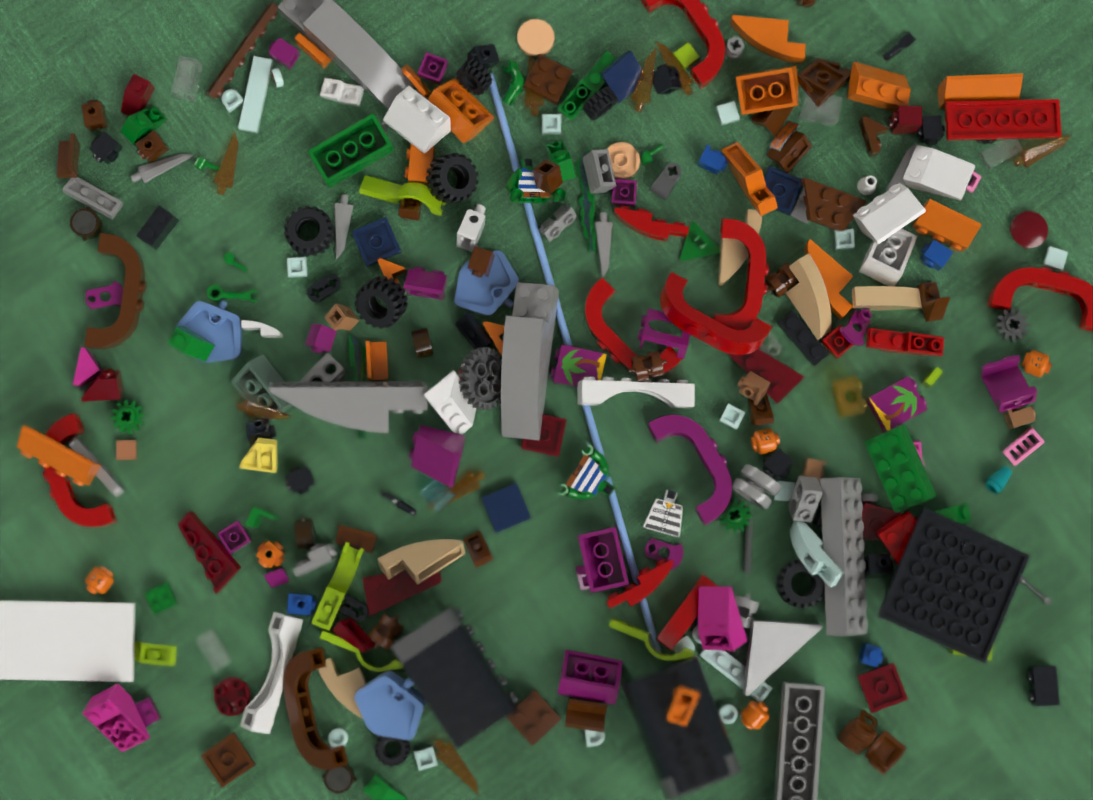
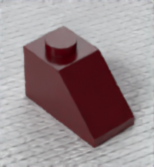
M133 73L125 88L120 112L130 116L144 110L155 90L153 84Z
M106 369L101 371L85 389L81 401L121 399L124 389L120 370Z

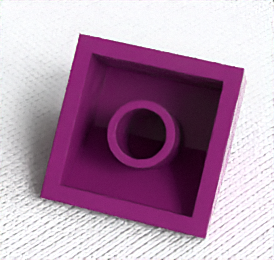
M414 267V269H409L404 290L409 295L444 300L448 277L444 275L443 271L433 270L432 273L426 272L424 268Z

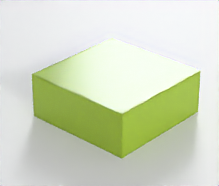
M689 42L673 53V56L684 70L700 58Z
M939 367L932 369L921 384L926 388L931 387L943 371Z

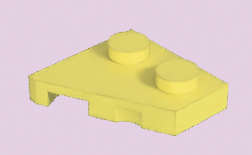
M257 438L242 459L239 468L276 473L278 469L277 440Z

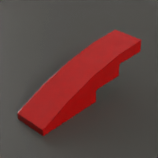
M705 575L699 578L656 638L658 642L670 651L673 650L698 616L699 587L718 586Z

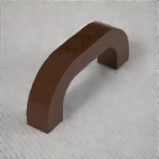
M100 233L98 252L101 255L120 258L125 265L126 271L121 309L116 322L107 328L87 327L84 346L89 349L104 350L121 345L135 331L139 322L140 311L144 309L142 297L143 293L146 292L147 282L145 281V266L138 251L118 236Z
M321 647L299 653L290 660L284 673L283 692L294 742L298 751L313 767L321 770H330L347 765L348 761L344 745L330 746L321 739L317 730L308 682L314 670L327 667L323 648Z

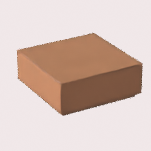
M137 440L116 441V460H137Z

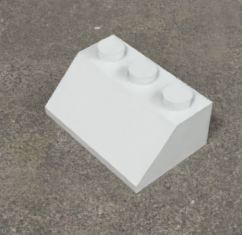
M410 86L395 97L383 119L384 123L424 154L451 131L450 117Z
M898 183L891 186L883 195L874 198L867 206L861 207L853 217L861 232L880 244L922 215L926 210L906 186Z
M452 371L425 393L424 396L452 432L462 435L473 426L476 408H472V404H467L468 399L463 398L465 392L460 391L463 388V384H459L461 379L455 371Z

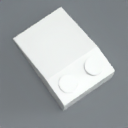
M916 145L903 180L909 188L962 200L975 165L939 150Z
M901 228L880 244L872 241L859 272L887 286L895 287L903 275L917 236Z

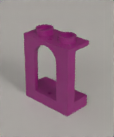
M648 308L647 315L642 316L640 326L643 329H639L637 340H641L639 348L642 349L644 340L678 348L677 357L684 359L690 334L682 330L681 336L678 337L651 329L648 324L651 320L672 322L666 317L664 312Z

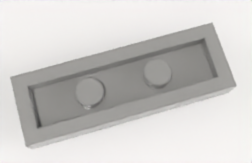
M78 177L70 178L63 188V193L112 220L123 206L122 201Z

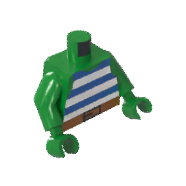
M529 158L521 160L522 168L517 169L511 174L506 184L511 203H545L552 197L554 202H558L559 198L564 201L566 197V191L563 189H556L550 194L536 188L532 159Z
M585 441L588 448L583 450L580 447L581 452L584 454L566 485L561 482L557 483L562 486V490L554 491L559 495L583 500L597 497L600 491L610 497L615 486L607 482L611 475L608 472V463L604 455L595 448H592L588 441Z

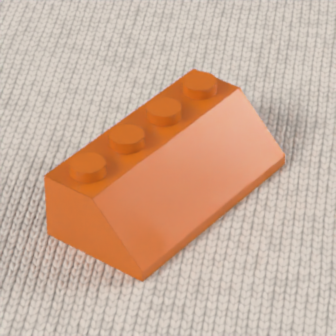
M1023 73L946 76L938 86L939 109H945L947 101L1019 100Z
M22 426L16 446L22 450L20 454L30 459L32 456L39 459L37 463L46 468L49 465L56 469L55 473L66 477V475L72 477V482L81 487L83 484L90 486L101 467L100 464L31 427Z

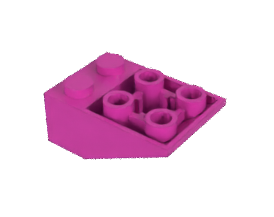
M699 587L698 634L703 650L734 651L747 641L731 587Z
M119 684L91 697L82 713L121 752L150 738L132 697Z

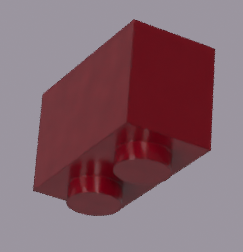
M898 106L888 119V128H891V134L914 135L922 126V106Z

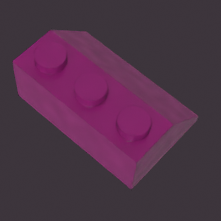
M616 527L578 535L591 593L629 584Z
M565 650L558 694L615 705L619 692L623 661Z

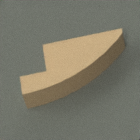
M748 209L745 223L751 226L758 234L762 223V216L756 210ZM721 238L718 286L725 284L739 270L748 257L746 246L737 239Z
M807 254L789 266L799 283L787 291L786 294L817 340L831 332V308L823 278L811 255Z
M864 286L852 289L853 308H867L869 311L922 309L919 288Z
M440 539L403 546L383 555L377 560L381 571L388 580L406 570L418 585L466 553L461 540Z
M333 657L326 659L327 667L318 669L325 684L347 709L363 719L354 699L355 693L367 684L362 668L360 667L339 675Z

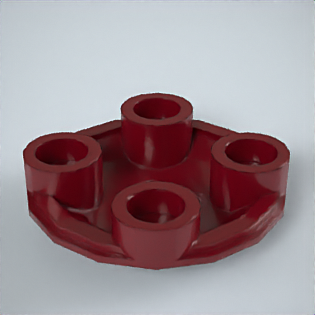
M1024 211L1013 219L1009 230L1015 242L1024 249H1029L1041 245L1046 240L1048 224L1039 213Z
M228 677L214 687V699L219 713L236 716L245 711V707L251 699L250 689L246 682L237 677Z

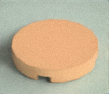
M528 20L519 28L517 34L518 45L529 56L537 57L539 54L544 55L553 47L554 31L543 20Z
M617 142L608 147L614 178L626 180L634 176L640 165L638 151L631 144L625 142Z

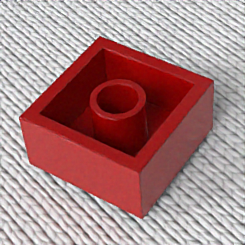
M841 325L821 341L835 359H838L853 346L841 334Z

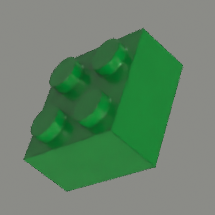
M169 582L144 592L154 615L178 605Z

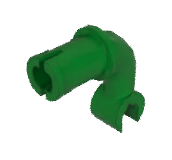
M507 59L509 67L502 66L504 72L512 75L513 81L510 82V87L502 97V101L512 106L519 93L523 92L524 78L518 69V63Z

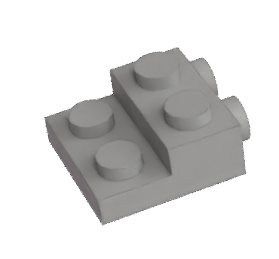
M318 544L310 548L312 552L307 553L309 559L296 563L297 567L293 569L295 576H303L336 560L335 555H337L333 544Z

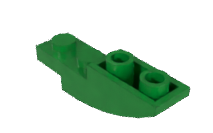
M606 51L557 109L573 121L583 111L582 107L587 103V100L591 99L598 91L600 92L606 85L600 73L617 59Z

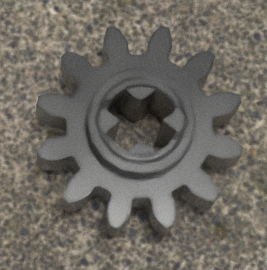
M1011 308L1008 312L1006 310L1002 311V316L996 317L999 323L995 324L994 327L1000 329L996 334H1003V341L1009 337V341L1012 343L1015 339H1023L1021 334H1028V331L1024 328L1030 326V323L1024 322L1028 316H1020L1022 310L1015 313L1014 308ZM1014 323L1015 326L1011 328L1009 324Z

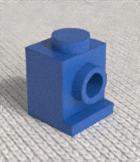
M707 144L698 162V166L718 175L720 170L724 172L729 161L725 160L726 157L723 156L722 152L710 150L711 146Z
M862 643L858 662L877 667L883 659L882 648Z

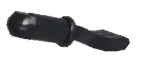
M909 31L899 40L898 44H895L893 48L884 53L883 59L885 61L891 60L893 56L901 52V49L908 48L917 39Z
M380 493L381 496L388 498L397 505V508L412 516L417 514V510L403 502V500L399 502L388 493Z

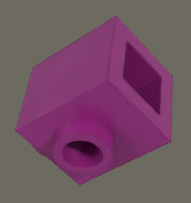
M280 37L277 41H273L269 47L268 53L270 57L288 70H291L300 57L298 49Z
M312 324L305 345L317 354L330 352L337 331L322 324Z

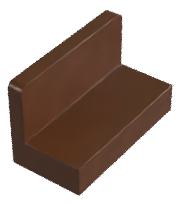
M794 107L757 112L751 121L755 125L765 127L772 135L776 136Z
M795 130L780 151L771 148L766 156L776 161L782 171L788 174L810 150L812 145L805 134Z
M75 133L70 134V141H59L56 173L58 178L78 177L80 143Z
M338 524L337 528L339 529L335 544L344 546L348 542L352 548L358 550L362 548L365 552L373 553L377 534Z
M569 699L565 727L603 732L607 704Z

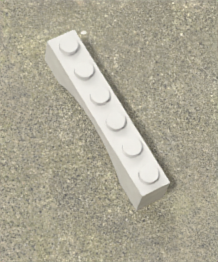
M584 377V380L578 382V405L596 406L615 394L634 391L652 395L663 401L670 408L694 407V384H688V380H677V383H670L668 379H660L658 382H651V379L633 382L632 378H621V381H614V378L605 377L602 378V381L595 380V377Z
M273 613L268 630L272 645L270 670L260 692L245 707L240 724L241 727L253 732L270 734L283 691L284 673L296 649V643L302 628V619L282 613Z

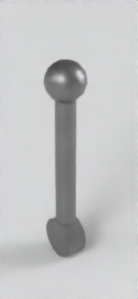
M1024 576L1021 577L1019 583L1026 585L1038 595L1045 605L1051 604V598L1042 595L1026 581Z

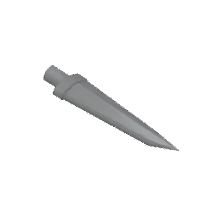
M916 145L906 151L886 191L898 183L907 186L903 177Z
M179 154L139 166V172L131 175L133 182L143 179V182L147 183L194 155Z
M341 194L340 203H334L336 260L344 251L353 205L348 204V195Z
M600 212V222H594V226L596 229L602 277H604L609 268L612 222H607V212Z

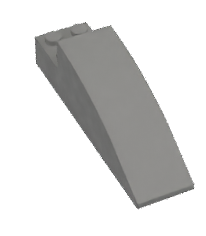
M283 0L278 6L279 13L283 18L308 38L387 110H389L395 97L408 86L411 88L415 87L402 73L401 68L333 0Z
M518 282L516 284L512 316H506L501 370L502 437L539 441L559 290L554 285Z
M425 381L269 382V391L309 415L330 423L368 432L388 433L389 410H392V413H403V410H411V413H423V410H428V400L424 396L428 392V386Z

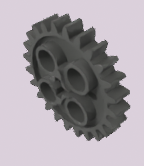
M490 347L472 349L471 353L466 354L468 359L462 360L465 365L460 366V369L463 371V373L458 375L462 377L459 384H463V388L460 391L465 392L463 398L468 399L467 404H472V408L491 410V408L497 407L496 403H501L502 359H499L500 353H495V349H490Z

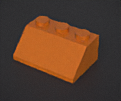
M853 62L846 99L894 112L898 106H908L911 89L904 75Z
M796 66L744 74L736 77L742 115L798 106L799 82Z
M456 78L435 88L427 99L450 117L451 131L463 143L473 139L495 118L466 88H463V85Z
M929 199L923 205L926 212L917 217L912 225L917 233L927 234L939 243L944 242L950 245L952 250L963 252L968 248L982 224Z

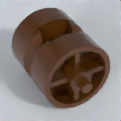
M783 264L777 269V273L772 272L765 277L764 281L768 287L767 293L771 291L775 297L779 298L787 292V288L792 289L799 283L789 268L790 264Z
M658 351L647 353L646 357L643 355L631 357L632 368L628 370L629 373L633 372L635 374L637 382L648 379L650 375L653 378L664 375L663 366L667 361L661 359Z
M384 613L378 621L379 626H375L368 636L376 644L374 648L382 646L389 650L395 642L394 637H399L404 627L399 623L398 615L391 617Z

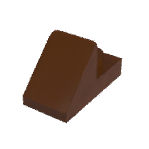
M864 116L858 123L868 155L873 157L881 149L880 139L876 138V136L885 134L889 129Z
M412 198L402 199L399 215L404 219L419 220L422 202Z
M937 282L917 285L925 321L942 320L950 297L940 298Z
M767 393L757 406L753 404V400L748 398L751 424L755 426L773 424L774 415Z
M481 531L463 538L476 568L494 560Z

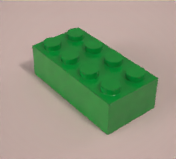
M373 113L307 152L328 188H331L394 152V148Z
M902 425L864 442L895 513L937 496L906 425Z

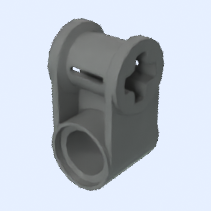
M676 163L667 164L660 176L652 184L650 191L666 200L680 178V166ZM674 169L676 175L669 176V171Z

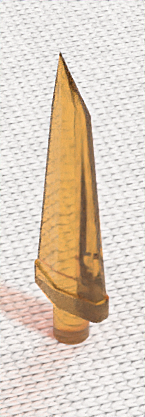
M656 41L665 63L668 66H676V69L679 71L681 89L684 90L687 96L692 95L694 92L690 85L694 82L665 45Z
M657 47L647 56L637 87L632 96V100L637 101L635 111L642 112L644 103L650 104Z
M532 55L529 56L527 78L536 62ZM526 90L525 107H531V115L538 116V107L544 106V100L542 97Z
M235 132L214 179V183L219 185L217 190L219 195L225 194L226 187H233L239 145Z
M1071 135L1021 151V157L1013 161L1014 165L1018 167L1023 164L1025 168L1029 167L1064 146Z
M244 400L243 403H238L237 405L238 410L245 411L250 417L279 420L291 417V415L248 400Z
M470 471L428 509H441L461 497L481 488L478 482L486 477L485 474L480 471L473 475Z
M438 739L434 743L440 751L436 757L479 795L477 781L453 745L449 743L445 746Z

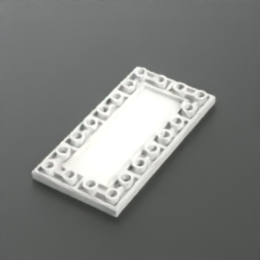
M0 600V679L134 681L135 603Z

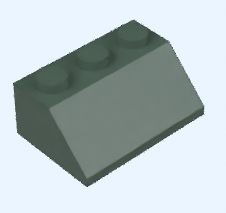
M263 354L247 362L231 383L259 420L268 418L270 423H272L293 405L269 391V382H284V380Z

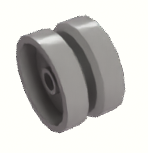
M745 464L740 472L744 479L736 478L732 484V489L751 503L767 510L772 502L767 494L777 495L781 486L766 473L749 464Z

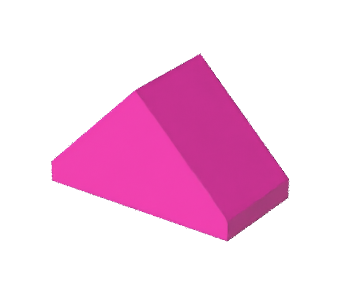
M83 347L80 349L73 381L74 386L81 388L94 380L103 371L90 350Z

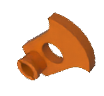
M405 65L401 69L402 73L418 89L417 92L420 95L422 94L424 98H427L431 94V91L411 67Z

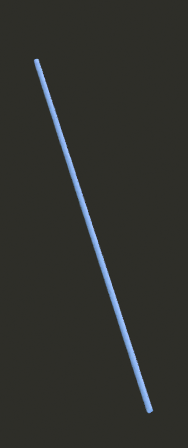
M491 74L490 78L493 81L489 88L513 171L515 172L520 168V164L494 75ZM523 203L546 284L555 286L531 203ZM558 298L556 318L564 345L572 346ZM582 405L594 448L604 455L590 405ZM610 476V477L608 478L607 482L610 483L611 485H613L612 480H611V476ZM614 490L609 497L633 583L635 582L638 585L635 578L639 575ZM644 598L639 603L647 631L651 633L653 646L662 653L660 644L656 640L657 634L646 598Z

